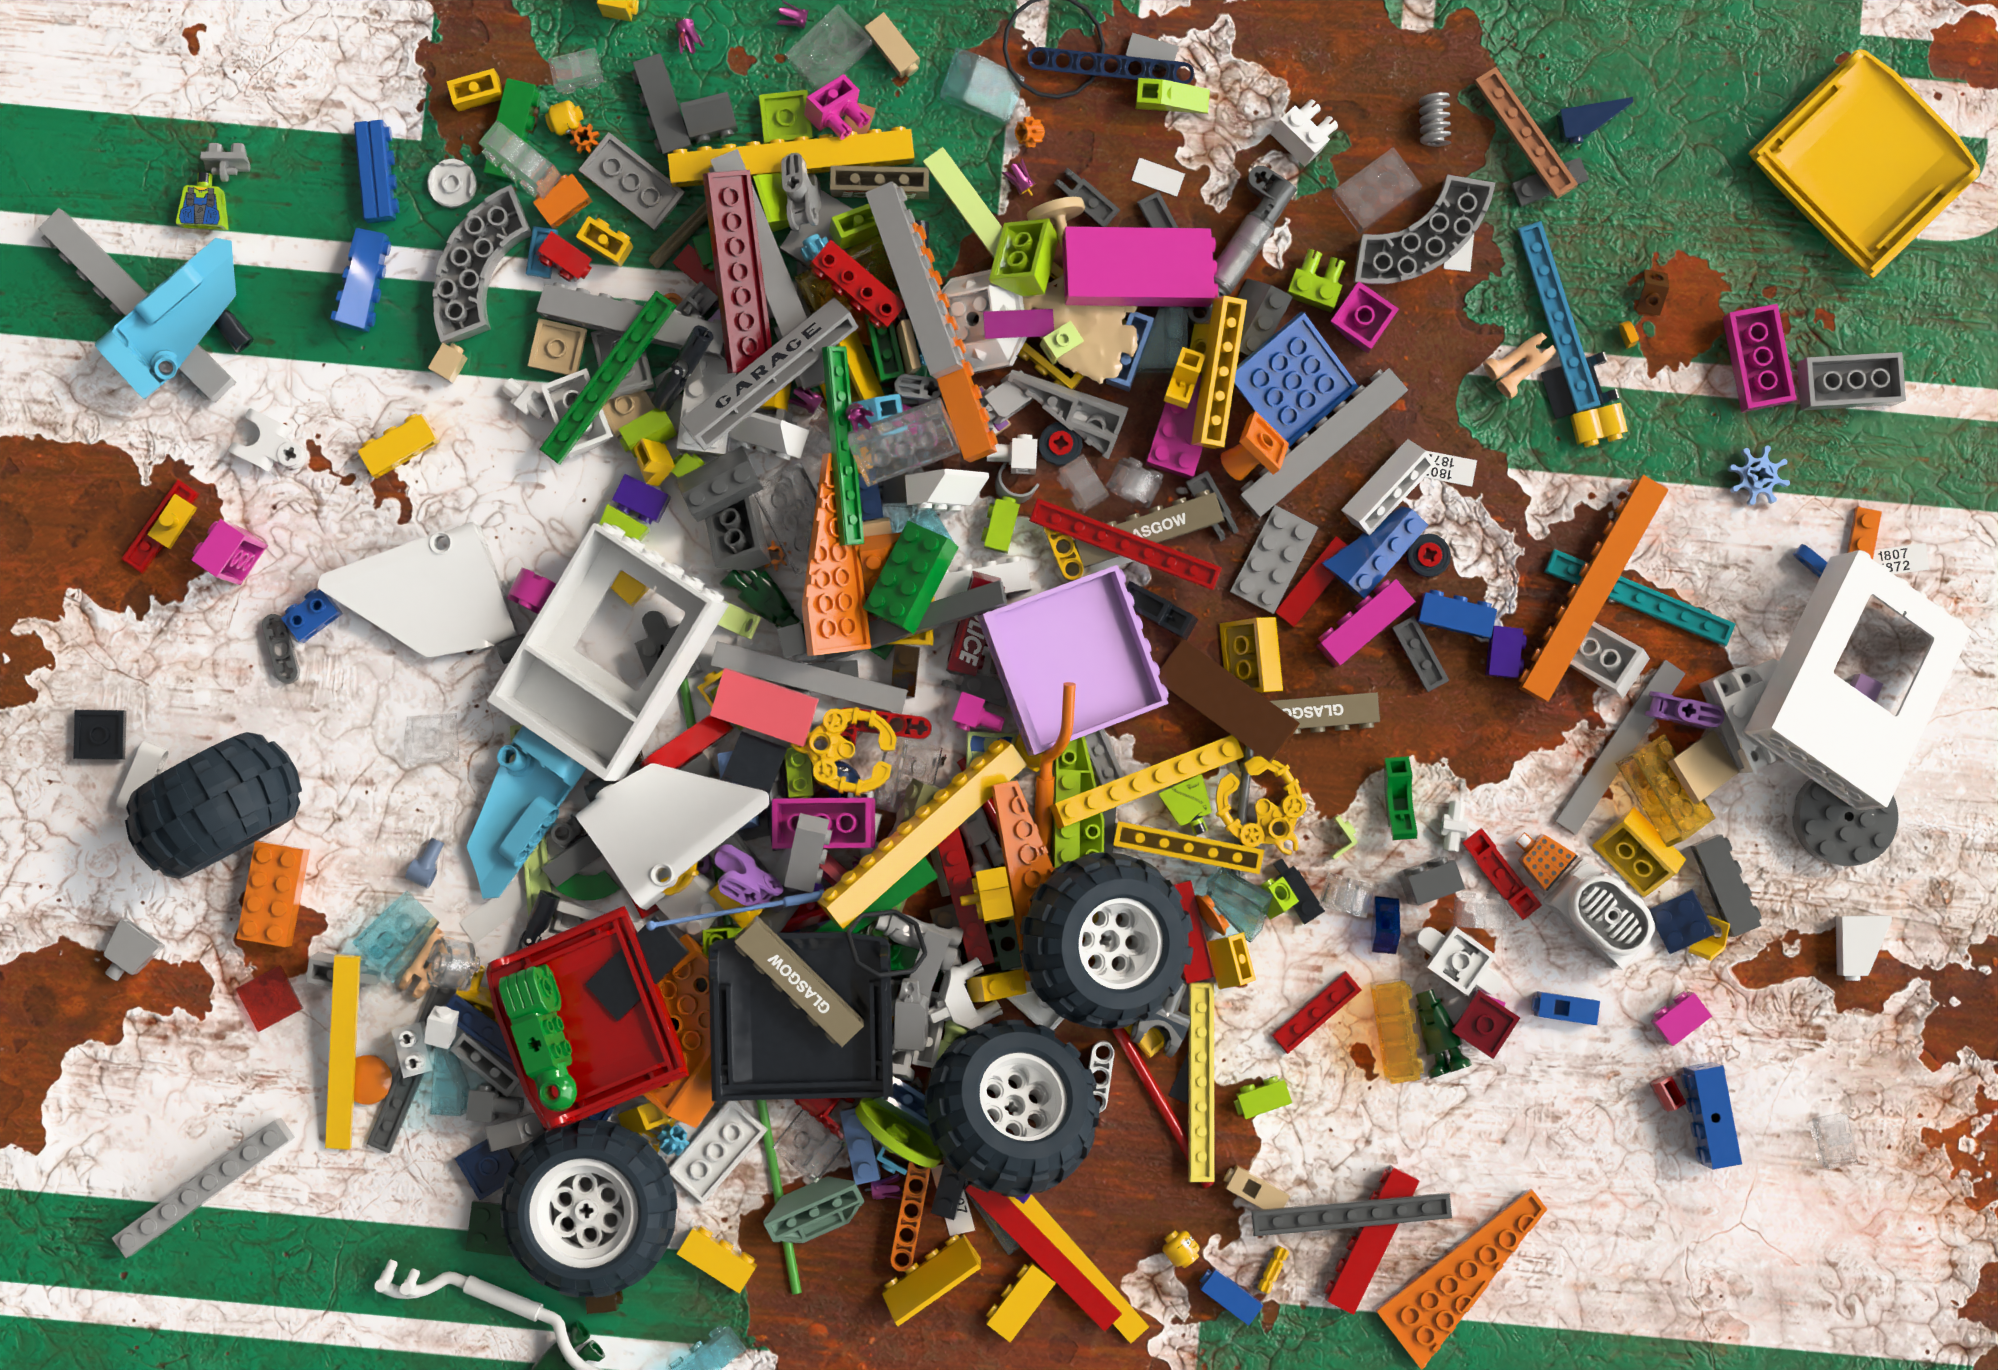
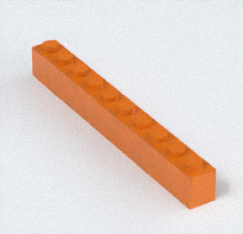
M915 222L912 224L914 231L920 234L923 241V246L920 248L923 255H927L931 264V268L928 269L930 276L936 279L939 286V291L937 292L939 301L943 300L947 308L948 314L945 315L947 323H951L954 331L958 330L957 322L954 316H950L948 307H950L949 299L946 293L942 294L940 285L943 284L941 276L937 270L934 271L932 262L935 261L930 248H926L924 242L927 239L925 230L922 225L919 226ZM956 334V337H953L954 343L960 347L962 353H965V345L961 338L958 339ZM964 358V360H961L962 369L938 378L937 382L963 458L968 462H973L996 453L995 445L998 444L994 431L989 430L987 424L990 421L989 414L985 407H981L979 401L982 398L981 391L978 385H974L971 376L974 375L973 368L970 362H966Z
M1645 475L1640 476L1638 479L1634 478L1627 488V491L1630 492L1626 500L1622 499L1615 509V512L1618 513L1614 521L1610 520L1603 530V533L1606 534L1602 542L1598 541L1591 551L1593 555L1592 560L1589 564L1586 562L1580 570L1579 575L1581 579L1577 585L1573 584L1568 591L1567 597H1569L1567 604L1565 606L1561 605L1556 612L1555 618H1557V621L1553 627L1549 626L1544 633L1543 639L1545 642L1541 648L1537 647L1530 660L1534 662L1529 670L1525 668L1518 680L1521 682L1518 689L1543 703L1549 702L1666 496L1668 488Z

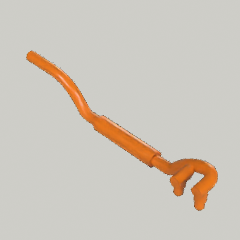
M1073 682L1063 683L1062 718L1059 736L1054 745L1043 753L1040 761V775L1036 776L1034 823L1037 825L1038 834L1043 845L1046 846L1047 854L1051 853L1053 814L1050 806L1053 805L1055 777L1052 776V763L1064 752L1072 736L1076 684Z

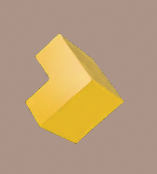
M641 438L633 448L638 458L637 464L646 484L659 486L675 467L666 444Z

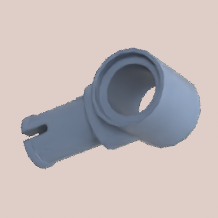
M431 837L422 857L419 856L418 859L415 858L411 862L405 878L428 889L437 874V869L435 868L437 864L435 863L444 843Z

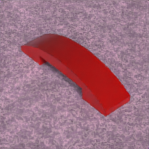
M1482 828L1462 842L1487 879L1522 920L1542 906L1529 887L1522 882L1496 848L1497 846Z

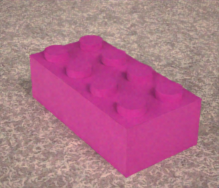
M1778 304L1729 312L1725 315L1723 323L1741 413L1790 404L1797 400Z
M1198 376L1187 409L1165 402L1145 465L1190 480L1194 477L1203 449L1202 446L1191 444L1202 376Z
M220 519L210 526L207 532L209 535L204 543L200 542L193 551L194 557L192 561L217 578L241 585L268 547V544L246 529Z
M1388 579L1374 590L1376 595L1373 598L1367 596L1355 606L1357 611L1354 614L1350 611L1336 622L1339 627L1335 630L1331 627L1318 637L1320 643L1316 647L1334 668L1342 665L1416 602L1397 579L1392 582Z
M875 798L772 799V849H792L800 813L829 819L827 830H832L829 845L824 844L823 848H875Z

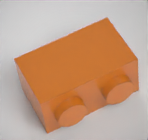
M573 174L560 177L555 182L556 185L549 191L548 189L541 191L536 196L537 200L533 202L552 229L558 228L593 202Z

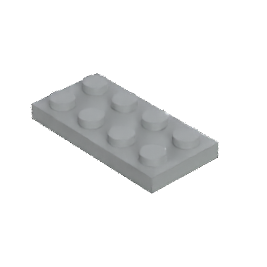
M609 132L579 168L580 173L655 232L686 194L681 188L672 187L671 181Z
M1274 505L1230 593L1274 614L1318 527Z

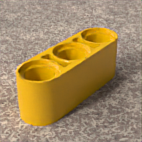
M1043 527L1063 578L1070 582L1081 578L1084 568L1072 537ZM1060 541L1067 542L1070 545L1069 552L1065 554L1059 553L1056 549L1057 543ZM1069 564L1077 565L1079 568L1078 575L1069 576L1065 571L1066 566Z

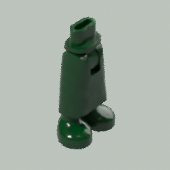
M756 568L750 571L740 570L752 581L751 584H748L737 570H732L719 583L723 588L734 587L741 592L738 598L762 618L774 624L776 628L798 624L801 621L793 613L795 610L766 570L762 573H759Z
M1431 989L1416 994L1415 996L1419 1004L1416 1008H1422L1418 1010V1018L1427 1056L1434 1054L1435 1064L1428 1070L1429 1079L1471 1066V1060L1461 1053L1459 1046L1463 1043L1459 1036L1451 1032L1454 1024L1445 1007L1441 1004L1440 998L1436 999L1434 990ZM1447 1050H1448L1449 1055H1450V1060L1448 1059L1447 1054H1446V1051H1447Z
M579 1320L572 1323L570 1328L569 1341L573 1349H575L590 1338L589 1331ZM594 1340L589 1341L577 1352L578 1356L584 1361L600 1362L605 1358L603 1349ZM556 1341L536 1361L530 1370L575 1369L565 1360Z

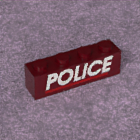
M972 571L967 590L995 581H1001V578ZM979 615L958 621L946 662L947 669L976 676L978 669L982 670L985 661V655H982L984 646L988 647L977 618Z

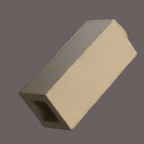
M884 12L865 26L866 35L900 78L905 75L909 77L919 69L920 58Z
M1237 1164L1234 1169L1229 1168L1223 1179L1226 1182V1189L1262 1209L1283 1208L1290 1198L1287 1192Z

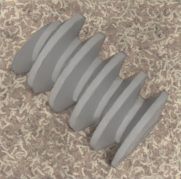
M1431 93L1419 99V105L1423 106L1419 109V113L1422 115L1419 121L1423 125L1420 128V133L1423 135L1420 138L1422 144L1440 147L1451 143V141L1444 140V137L1451 135V132L1444 130L1445 127L1451 126V123L1443 121V118L1450 116L1449 112L1443 111L1444 108L1450 107V103L1443 102V99L1450 97L1449 93Z

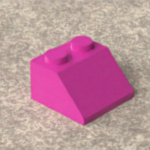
M1358 281L1331 320V323L1347 340L1368 354L1399 308Z

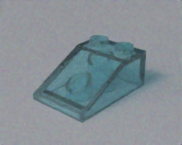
M956 47L940 91V100L1009 124L1022 87L1007 68L980 55ZM1017 74L1024 83L1025 77Z
M406 890L352 943L391 983H394L412 965L440 922Z
M452 1043L448 1049L435 1046L431 1115L462 1116L467 1113L470 1085L458 1057L450 1051V1048L453 1046Z

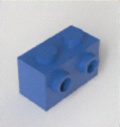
M313 589L304 596L306 600L299 605L295 603L285 610L286 615L281 618L298 642L305 643L343 614L332 598L320 589Z

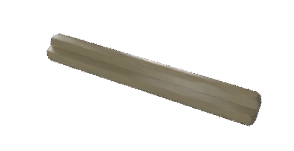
M706 201L649 258V262L655 268H660L708 219Z

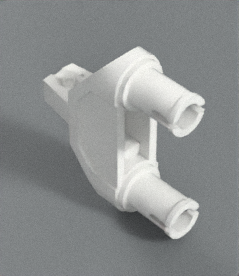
M977 957L960 967L952 966L948 972H945L938 993L940 999L936 1001L937 1004L929 1009L928 1017L932 1023L942 1019L944 1021L952 1020L957 1024L973 1029L1003 1014L996 1000L978 1010L973 1006L964 984L966 980L984 972L983 967H980L982 964Z

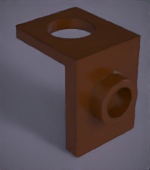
M1644 269V286L1636 311L1660 316L1669 290L1668 274ZM1651 276L1658 277V278H1660L1662 281H1657V280H1654V279H1652V278H1650V277H1651Z

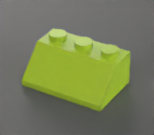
M1049 218L1004 223L989 277L991 283L1020 296L1045 294L1059 240Z

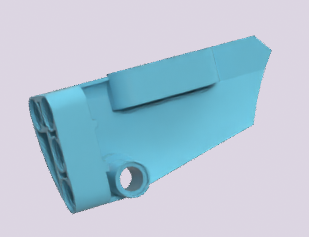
M220 238L213 239L142 299L132 312L95 342V347L142 398L146 399L167 380L175 376L178 368L236 296L232 241ZM163 361H169L173 365V369L169 373H164L159 369V364Z
M524 725L512 739V743L503 746L497 753V760L500 766L466 845L478 878L483 899L500 897L559 815L558 808L587 770L586 767ZM515 754L514 760L509 763L510 757Z

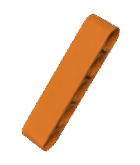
M910 1161L891 1254L892 1267L898 1271L908 1270L913 1263L931 1169L924 1166L919 1167ZM913 1179H919L923 1183V1188L920 1191H913L909 1186V1182ZM909 1203H913L918 1207V1213L914 1216L908 1215L904 1210L905 1206ZM904 1228H909L913 1231L914 1236L910 1240H904L900 1236V1231ZM898 1253H906L909 1261L904 1265L898 1264L895 1256Z

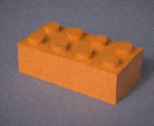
M255 841L236 939L281 947L292 946L310 849L266 841Z

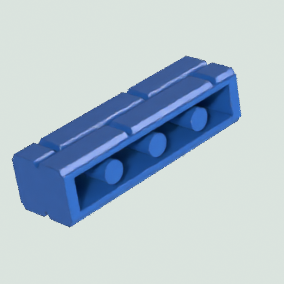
M383 120L355 122L354 131L363 219L367 223L395 221L396 213H399L400 209L398 199L394 198L393 189H397V180L395 174L391 173V165H395L393 150H389L388 141H392L391 127L387 126Z

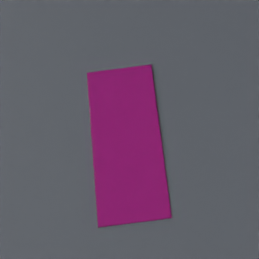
M1053 309L983 312L985 339L1047 336L1054 331Z

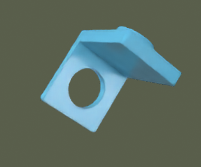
M882 1146L876 1157L877 1160L883 1163L882 1167L891 1173L898 1171L905 1175L908 1168L883 1154L885 1148Z

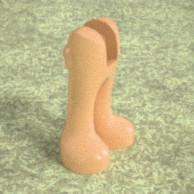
M1543 333L1529 338L1501 360L1497 361L1496 359L1489 358L1483 362L1484 369L1492 381H1496L1516 363L1526 359L1522 366L1496 383L1499 391L1507 398L1512 399L1518 393L1517 385L1530 373L1544 365L1556 353L1553 345L1541 353L1536 348L1547 338Z
M429 923L425 924L422 931L423 942L417 954L406 968L399 983V987L405 991L416 975L422 978L412 994L417 999H420L427 992L447 959L462 954L465 946L454 938L445 937L443 939L445 933ZM443 939L432 961L430 962L428 967L424 969L423 966L426 960L428 959L429 955L435 949L436 945Z

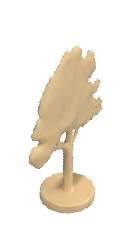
M1065 197L1052 200L1031 209L1027 213L1028 220L1049 218L1052 225L1056 227L1062 249V234L1065 227H1067L1066 221L1083 213L1085 210L1084 201L1080 197ZM1063 275L1047 283L1044 295L1022 296L1024 310H1031L1032 308L1053 309L1054 331L1071 321L1084 340L1083 343L1057 360L1059 364L1069 368L1072 372L1077 371L1083 376L1090 377L1092 380L1102 384L1106 378L1118 377L1122 370L1120 362L1122 352L1129 354L1130 357H1134L1133 355L1138 348L1137 331L1133 325H1122V319L1125 318L1126 312L1135 313L1138 306L1065 305Z

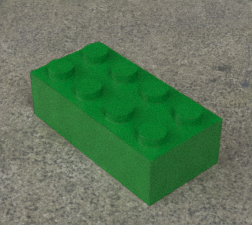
M907 521L863 609L876 618L911 634H915L959 546L943 535Z

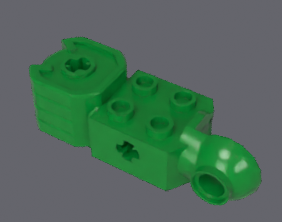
M546 964L538 967L532 966L526 970L524 969L518 971V973L500 978L499 991L507 1015L512 1023L511 1029L526 1074L535 1081L539 1100L548 1110L555 1112L565 1111L574 1103L577 1089L573 1078L568 1074L566 1068L572 1063V1049L570 1043L565 1039L562 1019L556 1012L561 1008V996L551 969ZM553 1086L558 1089L557 1098L552 1094Z

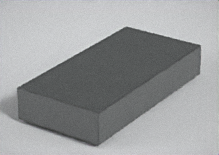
M1159 191L1137 202L1149 228H1178Z

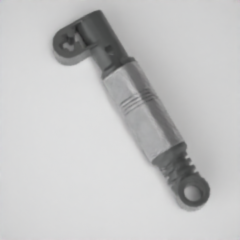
M1266 166L1254 167L1250 171L1247 180L1248 189L1262 200L1253 212L1248 213L1216 261L1217 273L1214 275V283L1218 284V297L1230 295L1255 257H1257L1258 252H1260L1274 231L1275 222L1297 191V188L1292 183ZM1263 177L1264 181L1257 184L1256 179ZM1271 179L1274 182L1266 193L1263 191L1264 187ZM1213 303L1210 307H1188V322L1192 326L1194 324H1208L1211 319ZM1201 308L1205 311L1206 316L1204 318H1196L1193 315V310Z

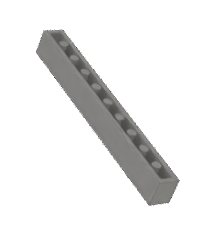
M738 149L711 159L712 167L708 168L710 173L746 170ZM752 185L765 295L768 300L767 311L770 319L775 317L778 326L774 330L780 341L804 322L807 317ZM823 357L795 378L798 387L803 386L804 391L825 383Z
M60 208L38 228L44 234L41 238L51 248L56 246L61 251L58 255L68 265L73 263L78 268L75 272L84 281L90 280L95 285L93 290L101 298L107 297L113 302L110 307L120 316L123 313L127 316L148 295L132 277ZM199 344L196 345L179 367L181 370L179 375L188 384L193 382L198 387L196 392L205 401L210 399L217 402L236 383ZM166 361L171 367H173V365L169 361Z

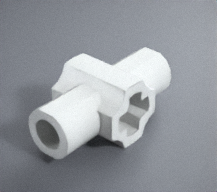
M511 378L503 386L502 391L512 398L510 403L527 416L531 413L539 420H542L550 411L549 407L540 400L542 396L526 383L520 385Z
M1450 801L1448 815L1443 814L1440 825V835L1445 836L1443 850L1459 852L1461 838L1466 839L1469 818L1464 817L1466 803Z

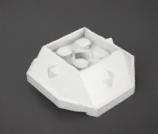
M991 270L951 278L941 290L942 294L946 293L949 299L950 307H948L950 316H954L957 322L958 330L955 332L958 339L961 338L965 345L966 352L963 355L966 362H970L974 374L1013 366L1017 354L1027 337L985 339L984 311L1024 310L1022 296L989 281ZM978 315L979 322L974 326L973 319Z

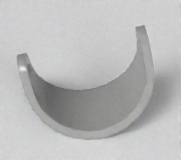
M1004 462L995 480L998 496L1000 498L1002 496L1014 498L1017 504L1026 502L1038 489L1039 484L1037 483L1030 492L1025 494H1016L1009 491L1001 479L1002 471L1008 463Z

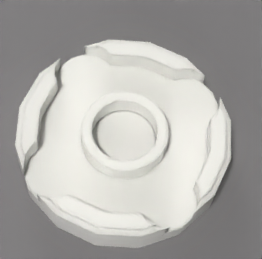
M447 159L439 162L430 171L427 180L428 191L433 199L441 206L448 208H459L469 203L477 189V180L474 172L466 163L457 159Z

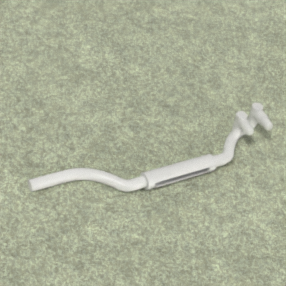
M390 1259L385 1270L382 1271L379 1280L375 1283L376 1291L399 1299L419 1298L433 1293L447 1284L455 1285L462 1288L463 1292L532 1321L541 1320L552 1325L562 1355L575 1370H603L585 1362L578 1356L569 1341L565 1322L561 1316L543 1308V1304L512 1293L480 1280L475 1276L470 1275L466 1277L457 1272L449 1271L440 1274L426 1283L416 1285L420 1271L412 1268L401 1286H397L391 1283L397 1262Z

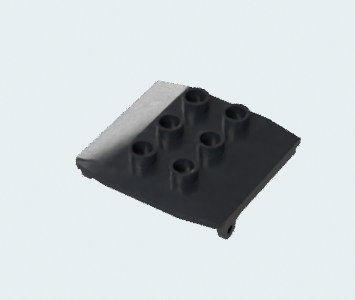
M846 931L776 933L864 1020V1027L843 1047L838 1043L833 1044L825 1036L824 1033L826 1031L820 1025L816 1027L808 1020V1013L804 1009H797L790 1002V996L784 990L780 992L771 983L772 978L766 972L761 974L754 967V961L748 955L744 957L735 948V937L717 940L710 945L708 962L712 1101H716V1104H722V1101L856 1097H883V1100H888V1097H893L891 976L879 978L858 967L854 963ZM851 932L860 962L879 973L891 971L890 944L887 939L881 936Z

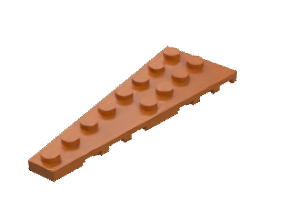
M1013 780L991 785L1019 950H1023V935L1020 934L1022 918L1028 914L1032 903L1030 898L1040 883L1044 884L1051 876L1052 871L1055 870V867L1052 866L1046 846L1041 841L1038 834L1039 830L1036 823L1032 820L1018 781ZM1092 956L1088 960L1089 967L1095 964ZM1023 967L1025 981H1031L1028 972Z
M1531 1188L1376 1309V1312L1421 1370L1426 1367L1428 1361L1441 1348L1448 1335L1454 1331L1466 1312L1468 1313L1489 1286L1496 1273L1502 1269L1503 1264L1516 1251L1520 1242L1547 1211L1546 1206Z

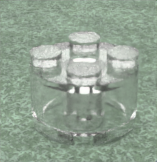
M1134 458L1120 459L1106 484V488H1111V492L1134 504L1138 500L1142 502L1140 507L1149 509L1163 483V475L1153 469H1150V471L1145 470L1141 467L1143 464Z
M1328 872L1319 905L1366 918L1375 884Z
M449 938L437 939L433 943L427 962L432 963L431 971L427 970L428 983L430 986L437 988L469 991L474 971H478L480 967V958L476 956L473 943Z

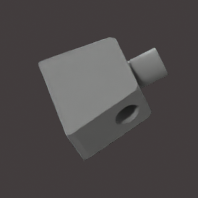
M121 919L103 954L112 961V964L105 972L106 975L118 981L124 971L131 975L138 974L165 947V944L130 919Z

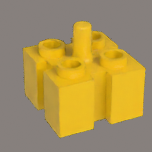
M999 867L977 871L976 878H972L974 894L961 896V906L976 904L978 918L984 919L985 924L1014 919L1006 868Z

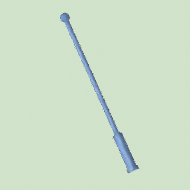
M824 889L813 893L787 896L779 901L660 922L648 921L646 928L652 931L656 927L780 905L788 907L817 902L822 897Z

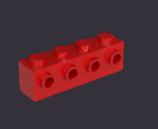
M831 239L810 264L811 272L821 281L825 279L831 284L830 288L835 294L840 297L844 295L851 301L849 305L858 313L864 312L869 317L868 321L877 329L882 328L886 330L905 308V303Z

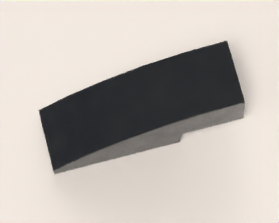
M1129 581L1126 589L1133 596L1135 613L1187 641L1198 619L1193 614L1175 606L1170 601Z

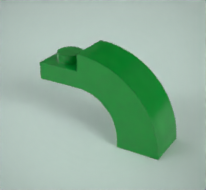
M1409 756L1384 759L1385 804L1392 840L1417 839L1418 835L1413 809V775Z

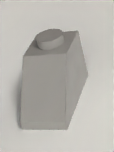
M536 1113L520 1116L484 1128L490 1152L535 1140L544 1133L543 1125Z

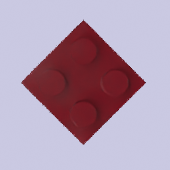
M1477 990L1451 1029V1032L1494 1059L1520 1020V1017L1480 990Z

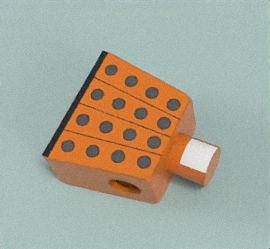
M1524 832L1515 841L1525 851L1518 861L1543 891H1548L1578 857L1577 854L1544 834H1540L1534 841Z

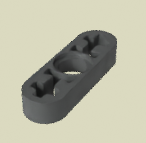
M270 614L263 619L262 628L276 677L283 683H294L300 676V668L288 627L281 619L282 616ZM272 619L280 622V626H277V632L279 635L284 634V638L271 639L272 636L276 637L274 629H269ZM279 642L286 643L288 647L286 654L282 656L275 653V646ZM291 658V661H286L287 667L294 670L290 674L291 678L288 679L287 676L282 675V672L285 671L284 663H278V660Z

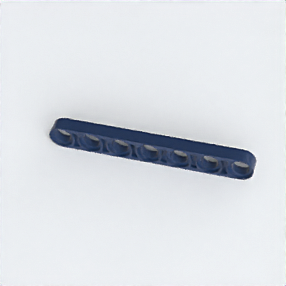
M1035 47L1028 53L1030 66L1037 70L1138 80V78L1163 79L1182 84H1189L1194 78V69L1186 62L1046 47ZM1037 51L1045 54L1046 59L1042 65H1035L1032 62V55ZM1060 54H1066L1070 58L1069 65L1065 68H1060L1056 64V58ZM1086 56L1091 57L1094 61L1092 69L1087 71L1080 67V60ZM1114 59L1117 61L1118 68L1114 73L1105 71L1104 63L1106 60ZM1135 61L1142 65V72L1136 76L1131 75L1128 71L1129 64ZM1157 64H1162L1166 68V74L1162 78H1156L1152 74V69ZM1185 66L1190 70L1191 75L1189 79L1182 81L1177 78L1176 72L1180 67Z

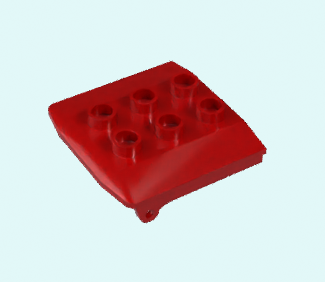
M625 906L488 963L486 975L495 1016L524 1094L543 1127L547 1130L561 1126L565 1127L689 1076L670 1014L659 985H654L636 937L637 930ZM629 940H631L635 954L637 956L646 983L648 985V993H646L634 959L627 944ZM622 948L641 1000L620 1021H617L586 986V983ZM546 964L551 969L561 996V1008L556 1012L562 1019L564 1025L563 1033L572 1049V1063L566 1068L568 1074L573 1078L577 1089L576 1099L572 1106L565 1111L559 1112L548 1110L542 1105L538 1098L535 1081L526 1074L511 1029L512 1023L507 1015L499 991L500 978L518 973V971L526 970L532 966L538 967ZM553 1086L552 1094L557 1098L558 1089Z

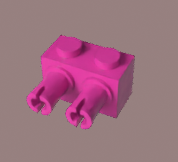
M844 74L806 98L804 115L819 131L829 127L841 140L845 139V137L847 138L852 132V128L841 117L847 115L859 128L867 125L871 119L857 104L860 90Z
M961 692L952 721L956 723V728L970 732L971 728L976 730V727L979 728V726L1001 732L1005 718L985 711V708H983L985 699Z

